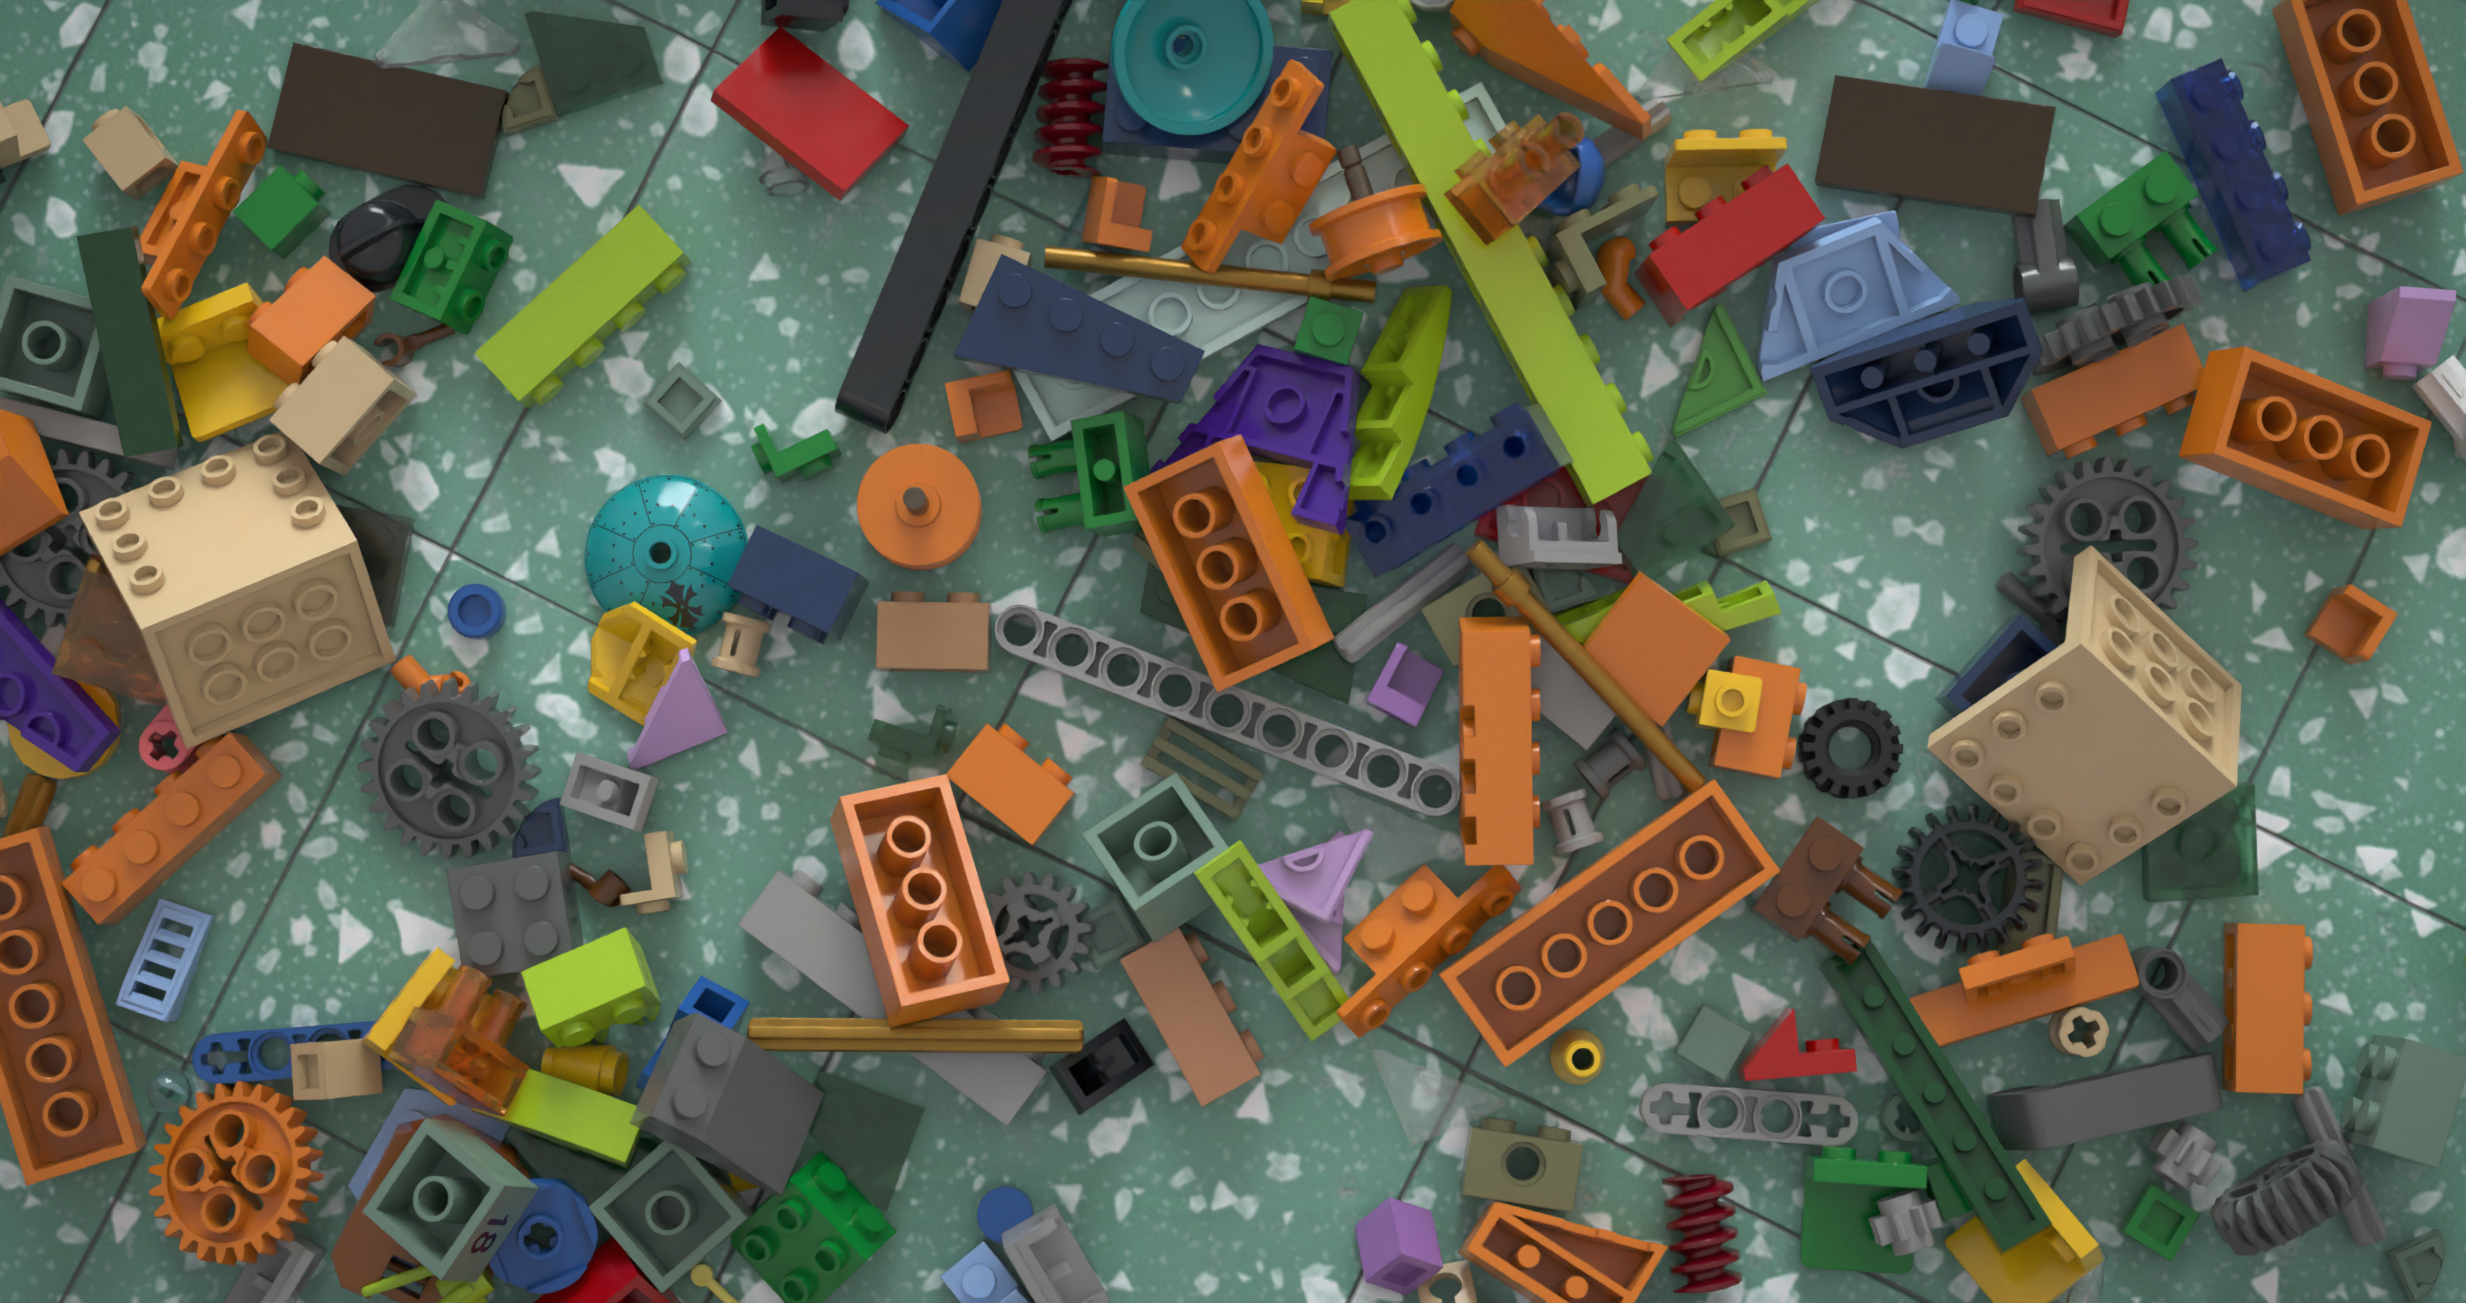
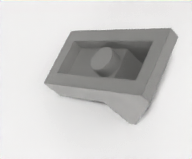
M576 752L559 805L634 831L642 832L660 778Z

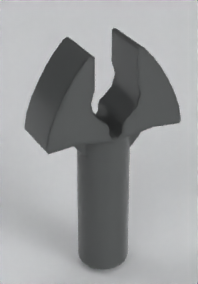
M2011 572L2004 574L1997 583V590L2039 622L2041 632L2057 647L2063 644L2065 640L2061 637L2059 625L2056 624L2055 620L2061 623L2065 610L2056 614L2046 615L2043 611L2048 602L2041 596L2031 597L2029 593L2032 589Z

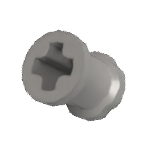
M1587 787L1540 803L1541 810L1549 813L1559 843L1555 847L1557 856L1604 840L1602 832L1595 831L1585 799L1589 796ZM1568 810H1569V813H1570V816H1571L1573 825H1572V823H1571V820H1570V817H1569V814H1568Z

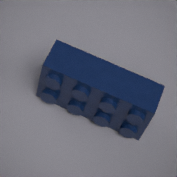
M1177 37L1174 40L1173 51L1175 54L1184 50L1186 38ZM1274 45L1272 66L1266 84L1256 101L1242 116L1231 124L1210 133L1179 135L1151 125L1129 107L1123 99L1114 79L1110 46L1102 139L1104 153L1229 164L1243 139L1245 131L1253 123L1267 99L1273 83L1281 75L1286 64L1291 59L1303 64L1324 84L1320 96L1300 130L1325 139L1333 50Z

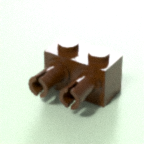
M1817 816L1779 868L1780 872L1772 878L1750 912L1795 943L1800 941L1801 938L1807 940L1811 936L1851 966L1861 952L1844 942L1842 937L1862 949L1866 946L1871 936L1867 933L1865 934L1829 909L1832 904L1828 901L1834 892L1839 894L1842 890L1883 920L1893 906L1876 896L1874 891L1892 904L1898 900L1903 891L1861 863L1863 857L1860 854L1864 850L1862 846Z

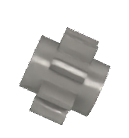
M2183 1121L2176 1131L2171 1128L2161 1127L2147 1148L2157 1155V1160L2151 1169L2164 1180L2185 1192H2188L2194 1182L2200 1186L2203 1184L2208 1187L2222 1166L2221 1163L2213 1159L2214 1156L2212 1155L2218 1147L2217 1142L2201 1130Z
M1917 1188L1900 1191L1877 1200L1881 1214L1868 1218L1877 1244L1884 1246L1891 1243L1895 1256L1917 1252L1935 1244L1931 1230L1943 1226L1935 1200L1929 1198L1921 1201Z

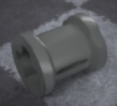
M1617 728L1609 732L1610 740L1585 760L1579 758L1573 763L1580 775L1602 800L1610 795L1609 790L1634 769L1641 772L1647 767L1639 753Z

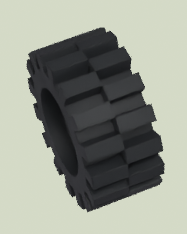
M1859 698L1837 700L1817 709L1816 713L1808 717L1804 723V731L1802 734H1799L1797 743L1800 744V753H1797L1799 763H1803L1805 768L1803 773L1807 780H1812L1816 784L1815 788L1822 793L1827 792L1832 797L1840 799L1869 796L1877 793L1876 791L1880 788L1886 787L1892 781L1890 779L1891 776L1898 772L1901 765L1898 762L1899 755L1903 754V744L1899 743L1898 735L1901 734L1898 725L1894 726L1890 718L1892 716L1886 710L1882 711L1877 708V704L1872 701L1858 700ZM1843 727H1854L1861 730L1867 736L1871 745L1868 761L1857 770L1850 771L1840 768L1833 762L1829 753V744L1832 736Z

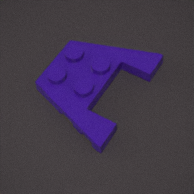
M1257 344L1214 394L1213 398L1216 403L1198 424L1190 423L1178 437L1181 444L1165 462L1159 459L1148 475L1212 444L1241 434L1250 454L1310 469L1291 515L1298 524L1342 535L1346 526L1360 376L1354 367Z

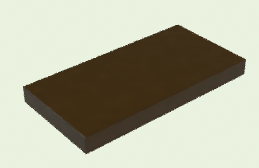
M293 42L267 148L278 153L484 200L502 128V112L510 94L506 90Z
M1835 75L1815 184L1821 187L2036 219L2056 115V106Z

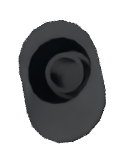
M404 185L391 189L349 211L337 222L330 236V260L372 293L393 288L436 199L446 204L448 203L440 194L425 186Z

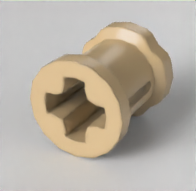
M724 612L722 621L726 623L722 644L718 657L712 658L710 666L759 678L761 670L756 664L763 636L765 633H770L772 624Z
M2078 1006L2054 1013L2048 1023L2050 1042L2058 1051L2066 1055L2090 1057L2097 1055L2106 1045L2109 1027L2106 1019L2098 1011ZM2073 1019L2088 1024L2089 1028L2082 1033L2084 1043L2069 1040L2068 1034L2074 1031Z

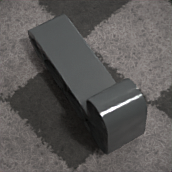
M2210 1052L2175 1057L2053 1085L2025 1086L1989 1094L1997 1136L2005 1150H2041L2060 1147L2206 1114L2224 1108L2213 1053Z

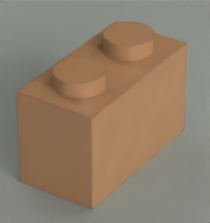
M900 591L891 592V602L877 601L876 668L878 670L892 672L991 673L992 606L989 603H980L979 593L951 592L947 593L946 602H924L925 593Z

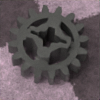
M1024 872L1023 886H1019L1014 879L1007 877L1003 879V887L1006 892L1004 895L1001 896L991 891H988L985 895L992 905L989 914L1007 974L1011 975V990L1021 992L1027 980H1029L1033 993H1044L1045 980L1047 979L1055 988H1062L1065 986L1062 972L1067 970L1080 975L1083 969L1075 960L1077 955H1089L1093 952V948L1082 943L1083 935L1096 931L1095 925L1082 923L1081 916L1086 914L1091 908L1085 902L1075 904L1071 902L1077 892V888L1073 885L1068 884L1061 888L1060 891H1057V876L1047 874L1042 884L1039 885L1035 873ZM1029 896H1045L1054 901L1059 907L1046 912L1039 911L1035 902L1031 901ZM1008 911L1010 919L1005 933L1000 935L1001 922ZM1029 921L1042 925L1048 924L1038 934L1040 944L1027 941L1019 942L1030 932ZM1069 930L1067 945L1060 955L1058 946L1062 934ZM1021 954L1029 955L1033 964L1037 965L1039 970H1025L1015 965L1009 958L1017 957Z

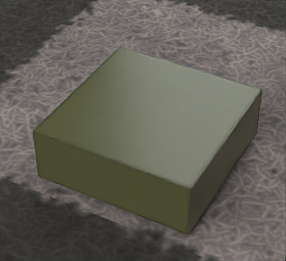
M1755 487L1700 506L1717 558L1772 540Z

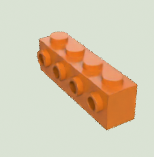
M229 732L225 737L222 734L206 741L195 753L199 759L183 774L180 770H177L163 779L153 791L157 798L142 811L139 808H134L123 815L113 825L111 830L115 835L100 849L96 845L89 847L70 864L73 873L61 884L98 925L118 924L282 777V774L247 735Z

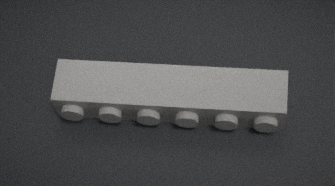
M796 869L792 876L785 871H778L738 925L861 1018L888 1019L857 912L843 902L835 909L818 897L824 888L799 869ZM983 1006L930 1018L1000 1020ZM908 1052L1006 1126L1012 1122L1050 1070L1041 1063L1046 1056L1045 1053Z

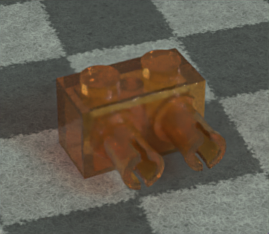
M1568 112L1559 113L1548 124L1539 113L1521 127L1513 119L1488 140L1494 150L1485 156L1479 149L1454 170L1460 180L1445 192L1444 195L1486 246L1515 227L1581 166L1569 149L1576 147L1583 140L1584 129L1582 123L1575 115Z
M460 965L457 970L458 973L439 1009L434 1008L432 1011L418 1007L412 1009L388 1058L457 1103L505 1117L529 1069L528 1065L510 1054L505 1047L523 1011L526 1010L528 1005L526 1002L521 1001L520 998L506 991L495 989L492 994L493 997L475 1030L470 1023L493 980L474 968Z

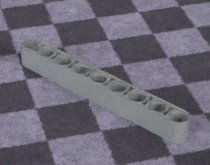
M1020 604L1009 606L1000 613L996 620L994 629L996 640L1006 652L1014 657L1163 715L1170 716L1181 722L1423 816L1432 818L1444 816L1452 811L1459 802L1461 789L1458 779L1452 772L1439 765L1235 686H1230L1217 692L1210 676L1030 606ZM1016 617H1029L1036 625L1034 639L1024 646H1015L1009 643L1006 629L1010 621ZM1067 637H1080L1086 641L1088 646L1086 659L1077 666L1071 667L1062 664L1057 655L1058 646ZM1123 656L1133 658L1140 667L1139 677L1136 682L1125 687L1112 683L1108 674L1112 662L1118 657ZM1174 676L1183 677L1192 687L1191 697L1188 702L1178 707L1167 705L1160 697V688L1163 682ZM1221 697H1234L1243 706V717L1235 726H1220L1212 718V706ZM1272 717H1285L1294 725L1295 737L1287 746L1274 747L1265 740L1263 727ZM1328 736L1337 737L1342 740L1347 750L1345 761L1333 768L1320 764L1315 755V746L1318 741ZM1383 756L1395 762L1398 768V778L1392 786L1386 788L1377 787L1368 779L1367 767L1372 759ZM1427 777H1440L1449 786L1450 796L1444 806L1431 808L1420 799V784Z

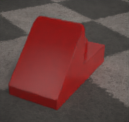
M1786 1008L1737 1067L1738 1079L1753 1081L1857 1072L1855 1049L1848 1047L1840 1048L1839 1038L1805 1040L1806 1051H1799L1795 1010L1793 1008Z

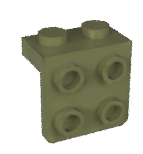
M1637 183L1631 184L1608 197L1609 204L1605 205L1601 209L1602 211L1591 216L1588 208L1558 223L1560 229L1553 233L1554 238L1546 251V255L1554 268L1548 275L1553 287L1558 284L1563 287L1576 311L1595 302L1607 284L1587 244L1646 214L1659 196L1654 185L1640 190Z

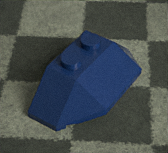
M2025 298L1976 302L1898 327L1851 346L1813 365L1810 370L1828 420L1843 426L1845 424L1868 436L1903 449L2009 416L2043 349Z

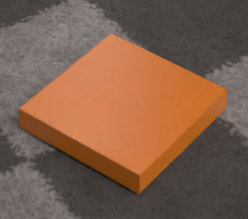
M1639 571L1582 647L1650 719L1663 727L1731 639L1724 631Z

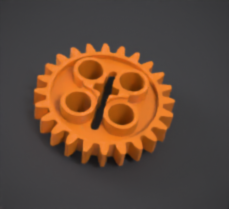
M237 1081L235 1087L219 1083L216 1084L214 1095L200 1091L196 1093L198 1109L184 1105L178 1107L179 1114L183 1120L180 1126L165 1123L164 1128L172 1139L169 1145H154L153 1149L164 1156L163 1164L149 1167V1172L162 1176V1184L149 1190V1196L164 1198L165 1203L154 1212V1216L156 1218L172 1220L165 1229L164 1234L167 1237L181 1239L178 1249L197 1253V1259L214 1263L217 1260L219 1264L235 1266L237 1260L253 1264L257 1261L258 1252L271 1256L277 1254L275 1238L292 1242L295 1239L289 1226L292 1221L308 1223V1217L300 1208L303 1202L316 1203L319 1200V1197L309 1191L308 1187L310 1182L324 1179V1174L311 1170V1162L321 1158L324 1153L322 1150L308 1147L307 1144L315 1138L318 1131L315 1128L301 1126L308 1113L306 1110L291 1107L292 1097L280 1093L275 1094V1088L257 1084L255 1087L254 1084ZM244 1124L243 1137L237 1144L236 1136L238 1129ZM209 1139H210V1141H211L213 1147L216 1149V1151H214V1150L212 1149V1147L210 1146V1144H209ZM204 1163V1174L198 1182L197 1173L199 1167ZM275 1164L274 1179L268 1184L267 1175L269 1169ZM255 1195H258L259 1198L262 1200L263 1208ZM235 1203V1215L229 1223L228 1212L232 1204Z

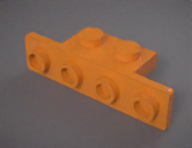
M1293 59L1289 60L1281 75L1275 80L1267 99L1253 123L1245 131L1243 139L1225 171L1217 179L1215 188L1200 214L1189 227L1181 248L1204 272L1209 274L1216 273L1240 230L1282 245L1337 152V149L1327 140L1300 130L1324 88V84L1300 62Z
M236 110L207 166L185 161L180 162L140 235L145 264L153 265L141 286V292L163 318L174 319L183 301L189 297L200 269L207 256L214 250L217 238L231 211L238 205L241 193L255 166L260 163L264 156L268 139L248 111Z
M1424 863L1343 938L1376 974L1336 1011L1339 1018L1358 1038L1365 1035L1369 1030H1374L1381 1026L1389 1017L1391 1010L1409 993L1421 989L1429 981L1432 972L1450 955L1457 954L1466 948L1473 934L1490 918L1499 916L1509 908L1514 896L1520 892L1521 887L1504 865H1494L1464 894L1457 898Z
M2053 934L2039 935L2024 941L2021 944L2022 950L2001 956L1997 950L1977 954L1967 960L1968 966L1959 968V983L1913 996L1909 1000L1940 1048L2137 989L2140 981L2124 936L2117 934L2072 948L2068 936L2055 939Z

